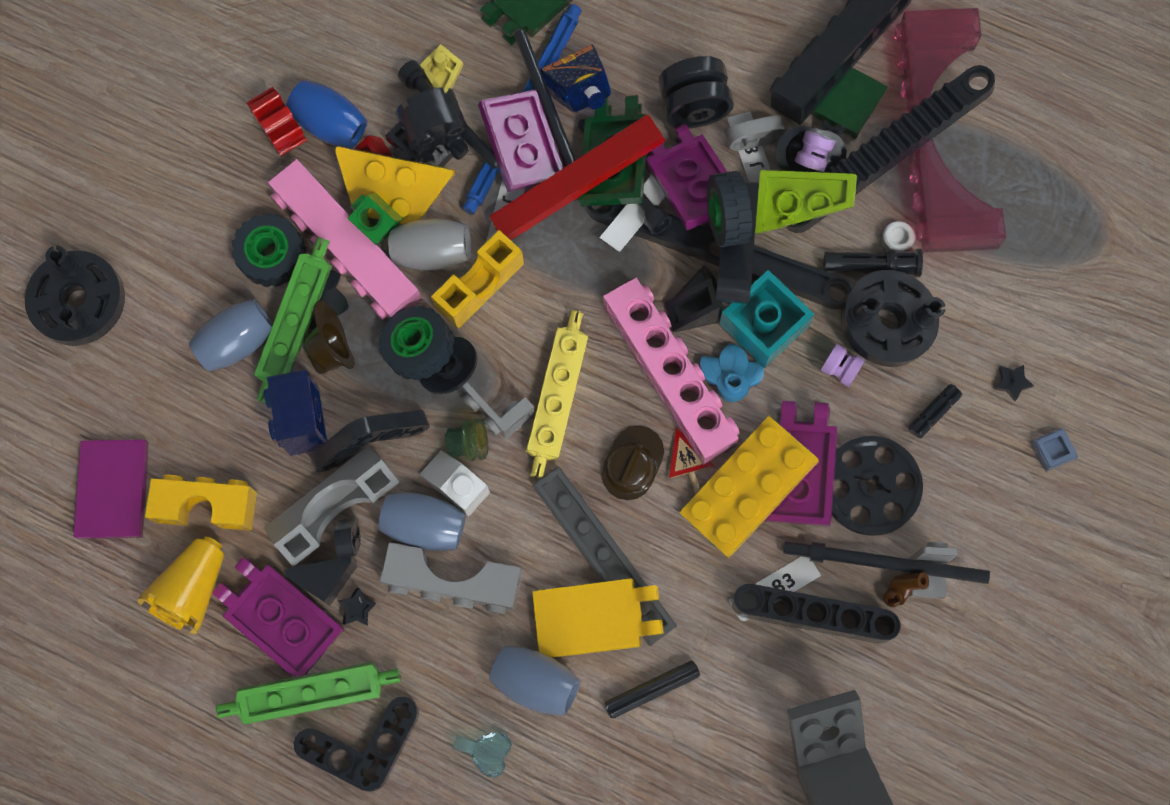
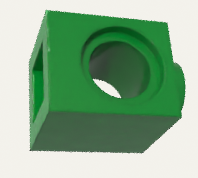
M377 193L367 196L362 194L350 207L353 212L347 218L375 245L384 242L389 236L390 230L396 228L403 220ZM370 208L375 209L379 214L377 225L372 224L368 219L367 214Z

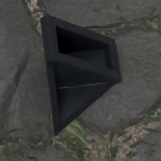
M705 265L699 269L674 298L664 302L672 332L720 323L723 311L722 302L716 301V280Z

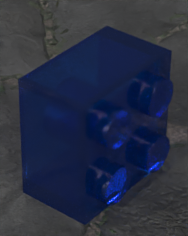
M307 370L267 377L268 388L264 389V398L267 408L272 409L273 420L268 421L272 440H276L279 447H282L290 456L316 451L328 441L320 387Z

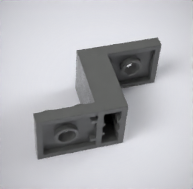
M856 690L787 709L797 775L809 805H893L866 748L861 701ZM832 726L830 729L823 731L824 728Z

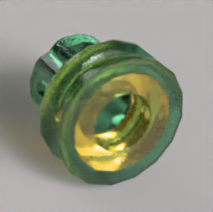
M476 418L473 422L469 419L464 420L462 427L447 429L445 445L449 456H466L469 461H475L476 458L480 460L486 459L488 454V434L485 424L480 418Z

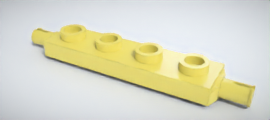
M576 310L570 311L567 327H558L556 329L525 451L534 457L530 476L535 477L537 474L539 479L543 478L547 461L559 458L588 340V335L579 331L584 314L579 311L576 317Z

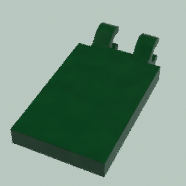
M490 0L491 2H487L480 9L484 14L481 19L491 27L505 14L510 21L502 27V31L506 33L503 39L512 46L516 43L515 32L524 29L532 37L535 36L572 0Z
M638 95L626 96L625 115L612 116V106H608V97L595 98L594 117H585L582 156L646 115L642 114V104H638ZM646 155L578 198L580 205L597 206L643 203Z

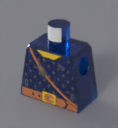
M593 44L541 68L551 97L571 112H578L586 107L599 109L605 103V98L611 95L605 69Z

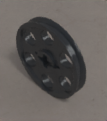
M864 436L852 439L836 450L834 481H842L848 487V494L845 497L837 498L833 496L832 516L838 523L858 534L878 536L891 533L910 520L917 511L922 499L923 479L917 462L903 446L887 438ZM879 448H887L893 455L892 462L887 465L880 464L875 458V451ZM848 451L855 452L860 457V465L856 468L845 466L842 461L843 454ZM899 474L911 476L914 482L911 490L903 491L899 489L896 484V477ZM871 478L876 479V486L880 490L875 489L873 493L867 492L868 486L863 481L869 482ZM889 503L897 504L902 510L901 518L897 521L889 520L884 514L885 505ZM855 507L866 509L869 514L868 522L865 524L855 523L851 518V510Z

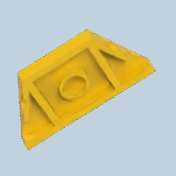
M337 146L335 149L351 205L362 194L367 196L377 193L403 218L400 224L422 220L427 210L440 196V192L449 180L453 178L456 171L454 169ZM370 208L367 216L379 219L378 212Z

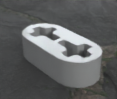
M769 116L735 124L726 131V137L730 149L739 151L779 141L780 137L786 132L780 116Z

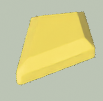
M440 44L420 66L425 70L424 73L432 87H443L444 92L447 93L448 88H453L463 67V62Z

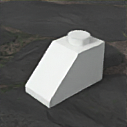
M442 450L419 474L458 509L466 513L468 517L490 493L488 486L462 463Z

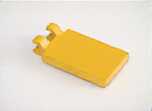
M631 578L532 591L539 652L551 658L642 647L641 636L664 634L662 620L642 622L640 602L660 600L658 586L656 585L634 588V581Z

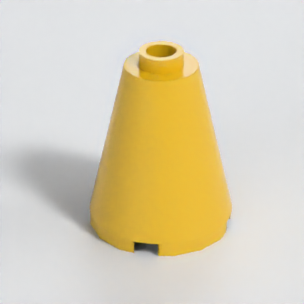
M204 537L203 540L195 539L140 594L137 599L138 604L142 606L144 601H146L150 605L147 612L179 630L184 625L192 627L189 633L197 634L202 626L225 556L221 551L222 545L209 537Z

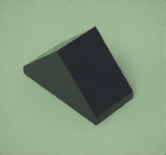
M353 557L335 558L284 569L287 578L331 606L357 568V562Z

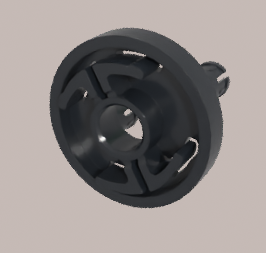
M58 245L56 249L59 252H57L52 246L46 252V261L37 268L28 282L25 292V309L28 318L39 332L56 343L68 346L92 343L106 335L115 326L122 314L125 303V290L122 280L112 266L96 254L86 251L66 252L63 247ZM79 290L86 291V299L81 306L74 309L72 306L67 305V300L73 292ZM101 305H103L102 310L98 316L99 318H96L101 309ZM40 312L42 313L44 319L50 324V327H49V325L43 320V318H42L41 315H40Z
M880 270L864 276L848 292L841 309V325L851 347L864 359L886 367L903 366L918 359L932 346L939 330V317L946 311V309H942L945 307V303L942 299L933 297L925 285L913 276L896 270ZM882 282V284H878L869 289L864 290L865 288H868L876 283ZM881 310H888L895 314L898 320L897 329H889L881 323L879 319V312ZM914 338H916L914 341H912V342H910V343H908V344H906V345H901V344H903V343H907V342L913 340Z

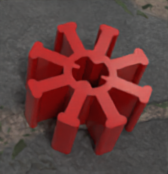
M274 87L246 102L254 118L261 126L262 131L280 157L307 142L302 129Z

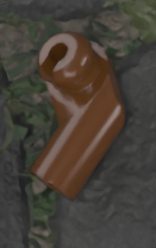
M923 572L896 575L890 582L887 591L883 594L885 604L892 608L903 605L913 590L927 589L929 577Z

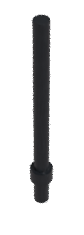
M522 29L515 32L514 36L566 167L576 159L527 33Z
M785 541L783 554L810 558L811 562L823 563L824 560L909 573L923 572L929 576L989 584L990 579L989 570L826 547V543L813 541L812 545Z

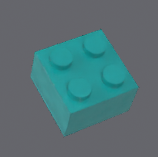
M767 270L751 285L749 304L731 303L722 312L719 325L763 368H766L810 326L815 314L777 277Z

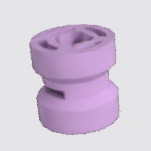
M806 131L803 137L804 146L797 153L794 161L805 167L824 172L827 165V154L833 150L836 141Z
M837 343L821 371L828 376L835 375L839 378L840 383L849 388L864 364L865 359L858 355L852 356L848 354L846 348Z

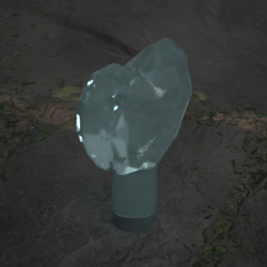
M501 732L484 735L477 741L457 736L453 749L471 754L474 764L486 777L496 778L504 772V757L510 752L512 743L509 736Z

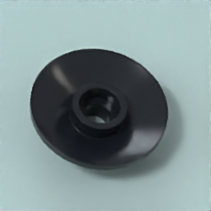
M453 337L454 350L453 354L449 357L447 365L445 364L438 373L436 372L431 375L432 377L419 380L427 391L434 394H447L459 389L471 378L476 369L478 358L475 347L467 339Z

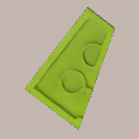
M760 170L755 234L769 232L854 208L857 175Z

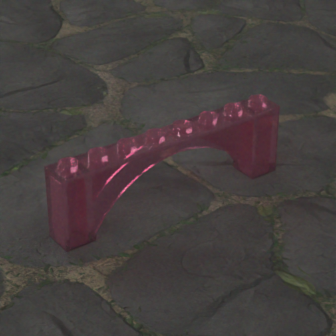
M978 8L904 11L901 22L896 24L895 40L901 44V51L898 54V68L904 72V79L901 81V96L906 98L907 101L904 113H909L914 105H920L925 97H931L934 84L954 60L966 51L975 50L982 36ZM933 139L912 153L913 164L910 166V181L915 183L916 193L913 195V210L919 214V223L916 225L917 242H922V252L999 249L1006 239L1003 208H993L978 199L955 179L939 156Z

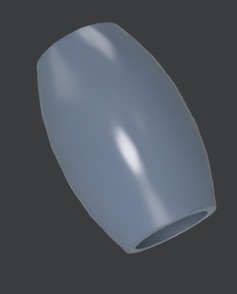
M255 299L240 302L222 310L203 324L190 340L189 346L206 370H219L243 360L257 350L269 337L273 323L266 311Z
M388 494L381 509L378 530L393 540L407 546L431 551L456 550L463 533L466 513L448 502L423 494Z
M505 646L500 651L492 666L489 677L494 686L515 703L543 714L560 716L567 714L580 686V680L555 659L538 651Z

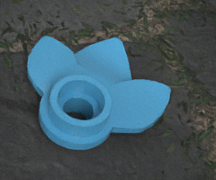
M735 343L725 346L719 358L702 356L700 359V369L705 376V380L715 385L720 397L727 402H737L747 395L749 388L758 385L763 378V367L758 362H748L745 350ZM729 383L736 384L737 387H733Z

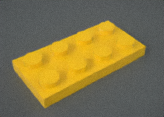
M768 416L679 513L730 559L819 462V459Z

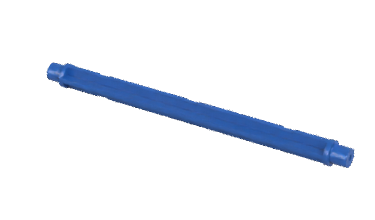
M571 4L568 10L562 14L549 43L538 60L545 82H547L550 73L545 72L542 68L558 61L562 50L578 25V18L582 10L575 4ZM530 77L522 92L535 90ZM484 161L465 196L466 201L462 206L464 212L474 215L478 206H482L497 173L500 171L499 168L492 169Z

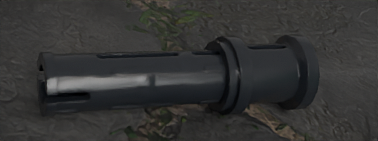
M894 248L885 250V253L825 251L823 268L825 272L896 270L906 274H914L915 277H921L923 252L922 249H916L914 252H895Z

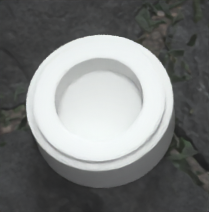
M901 221L890 223L882 234L883 247L886 250L894 248L895 252H908L915 241L913 228Z

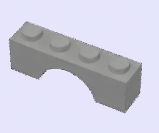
M368 445L265 526L264 530L274 546L294 567L320 546L323 531L336 515L357 503H374L397 485L399 481L370 445Z
M389 542L380 582L388 587L387 592L407 596L408 591L421 593L420 599L440 602L441 597L453 599V605L473 609V605L478 604L487 606L486 612L506 615L507 610L515 612L523 572L520 567L487 561L483 569L474 577L465 581L450 582L432 573L428 565L426 553L422 548Z

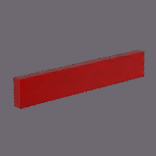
M647 114L489 217L497 231L500 230L507 238L513 240L666 141L650 115Z

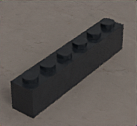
M848 0L843 11L830 19L821 35H816L811 40L808 49L801 56L794 58L789 70L782 77L779 76L774 80L770 87L771 108L801 125L907 8L911 0Z

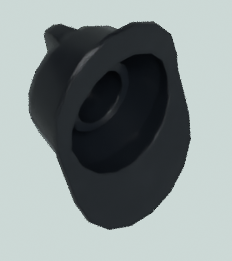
M795 126L787 130L775 144V158L777 165L782 171L820 172L794 161L797 153L804 146L803 137L806 131L836 141L833 150L827 154L825 171L821 173H827L830 167L837 166L842 158L846 159L847 155L844 141L837 134L807 126Z

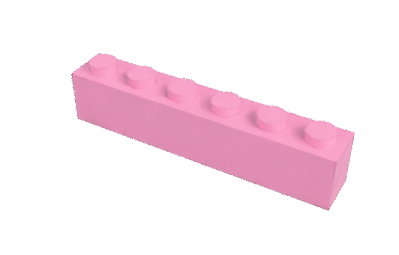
M297 159L268 182L273 191V194L270 196L271 199L282 211L287 208L293 214L290 219L301 232L307 229L313 236L310 238L313 245H315L317 237L330 241L326 250L333 258L330 260V263L341 276L345 273L353 280L350 282V285L360 297L363 298L367 295L373 303L370 307L380 319L383 320L386 317L390 319L398 311H403L411 306L415 307L422 301L419 290L377 245L347 219L349 217L348 213Z

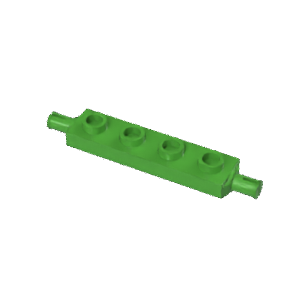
M317 237L311 255L300 254L254 374L260 381H263L256 398L258 401L269 404L274 387L288 385L314 316V304L320 300L332 266L323 259L330 243L326 239Z
M374 661L242 687L238 689L235 701L216 704L217 718L221 719L238 715L245 725L379 698L382 685L401 682L400 670L396 668L379 672Z

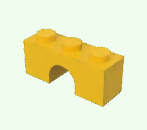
M498 230L477 251L475 264L464 276L457 278L455 275H452L431 296L435 309L453 326L459 329L524 265L522 250Z
M163 475V479H151L145 518L155 524L187 526L191 509L200 502H210L212 506L211 523L219 529L252 531L257 492L248 486V482L231 479L228 480L227 484L215 483L216 480L212 478L196 477L195 482L183 481L181 476Z

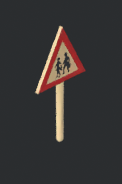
M675 428L668 479L688 474L696 495L700 490V486L695 472L715 465L711 461L703 465L686 437Z

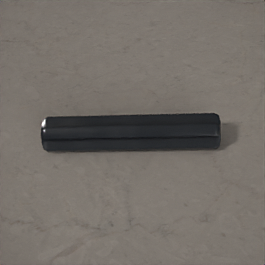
M688 661L607 700L604 706L609 717L616 718L697 679L700 676V671L694 661Z

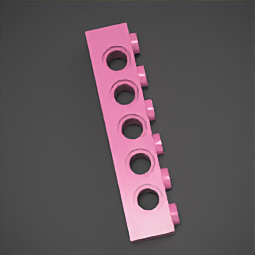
M636 277L604 295L603 306L704 465L736 447L739 440L737 436L740 434L739 429L731 417L725 418L720 410L722 403L714 390L708 391L703 383L705 376L696 363L692 365L686 356L688 350L685 343L679 336L677 338L673 336L669 329L671 327L669 318L663 310L658 312L652 303L655 301V298L650 288L646 284L642 286ZM641 311L647 315V318L639 322L633 320L631 314ZM657 337L664 342V345L659 348H652L647 344V341L650 338ZM668 364H676L680 367L681 371L676 375H670L663 368ZM691 390L697 394L698 399L694 402H686L681 398L680 394L683 391ZM702 417H709L714 421L715 427L706 430L701 428L697 421Z

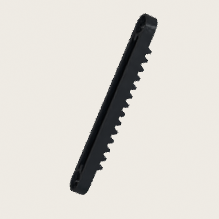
M982 65L967 69L950 83H944L939 91L935 90L932 93L931 97H925L920 105H914L909 113L902 114L898 121L894 120L890 127L887 129L883 128L878 136H872L867 144H861L859 150L852 151L848 158H842L838 165L830 167L827 173L856 174V194H858L989 98L995 88L994 73L987 66ZM975 77H983L987 80L988 84L985 88L976 90L970 87L969 82ZM826 216L786 226V228L794 233H803Z

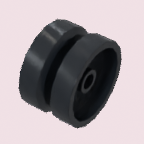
M712 56L687 58L672 64L660 74L658 83L661 96L665 100L664 110L666 119L671 126L677 127L684 123L689 129L707 126L723 119L733 110L734 101L731 89L727 86L728 76L725 64L721 59Z

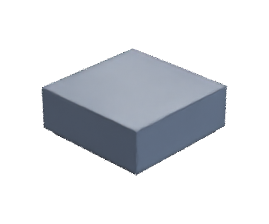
M1064 428L1031 442L1046 472L1078 458Z

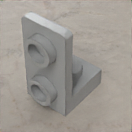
M468 382L462 386L465 393L462 399L473 412L479 409L486 417L483 421L484 424L495 436L501 433L507 440L535 415L534 406L524 397L520 402L517 400L511 402L503 410L502 414L504 416L500 418Z
M928 542L927 547L920 548L910 559L947 564L958 556V549L948 548V543ZM927 575L929 577L927 589L913 590L909 596L944 599L946 598V578Z

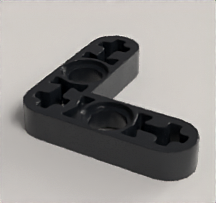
M423 410L362 417L350 422L311 454V459L316 472L329 471L343 464L368 443L416 436L428 430L430 424Z
M397 697L392 700L364 753L315 729H304L299 732L294 740V750L301 759L363 791H377L384 786L418 720L419 708L416 702L407 697ZM405 703H408V711L412 715L410 719L403 718L398 726L405 729L403 735L401 736L396 730L385 728L388 721L395 725L398 719V714L394 712L397 706L403 707ZM384 734H391L396 739V748L390 754H383L378 749V740ZM315 735V743L323 748H327L328 742L332 743V746L325 753L323 763L319 761L323 754L312 750L308 754L305 753L306 746L302 744L305 738L311 739ZM338 750H345L350 757L349 765L344 770H336L332 765V756ZM371 753L380 759L388 760L389 762L386 767L379 763L375 774L379 776L378 782H370L369 785H366V777L362 773L364 769L371 770L376 760L369 759Z

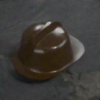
M318 301L314 304V317L317 327L305 341L307 354L315 371L319 374H325L341 366L353 369L355 359L349 349L340 319L330 305L324 301Z
M644 426L628 427L620 432L614 440L602 470L603 484L610 494L617 499L627 501L638 499L646 494L655 479L664 456L663 441L659 435L652 429Z

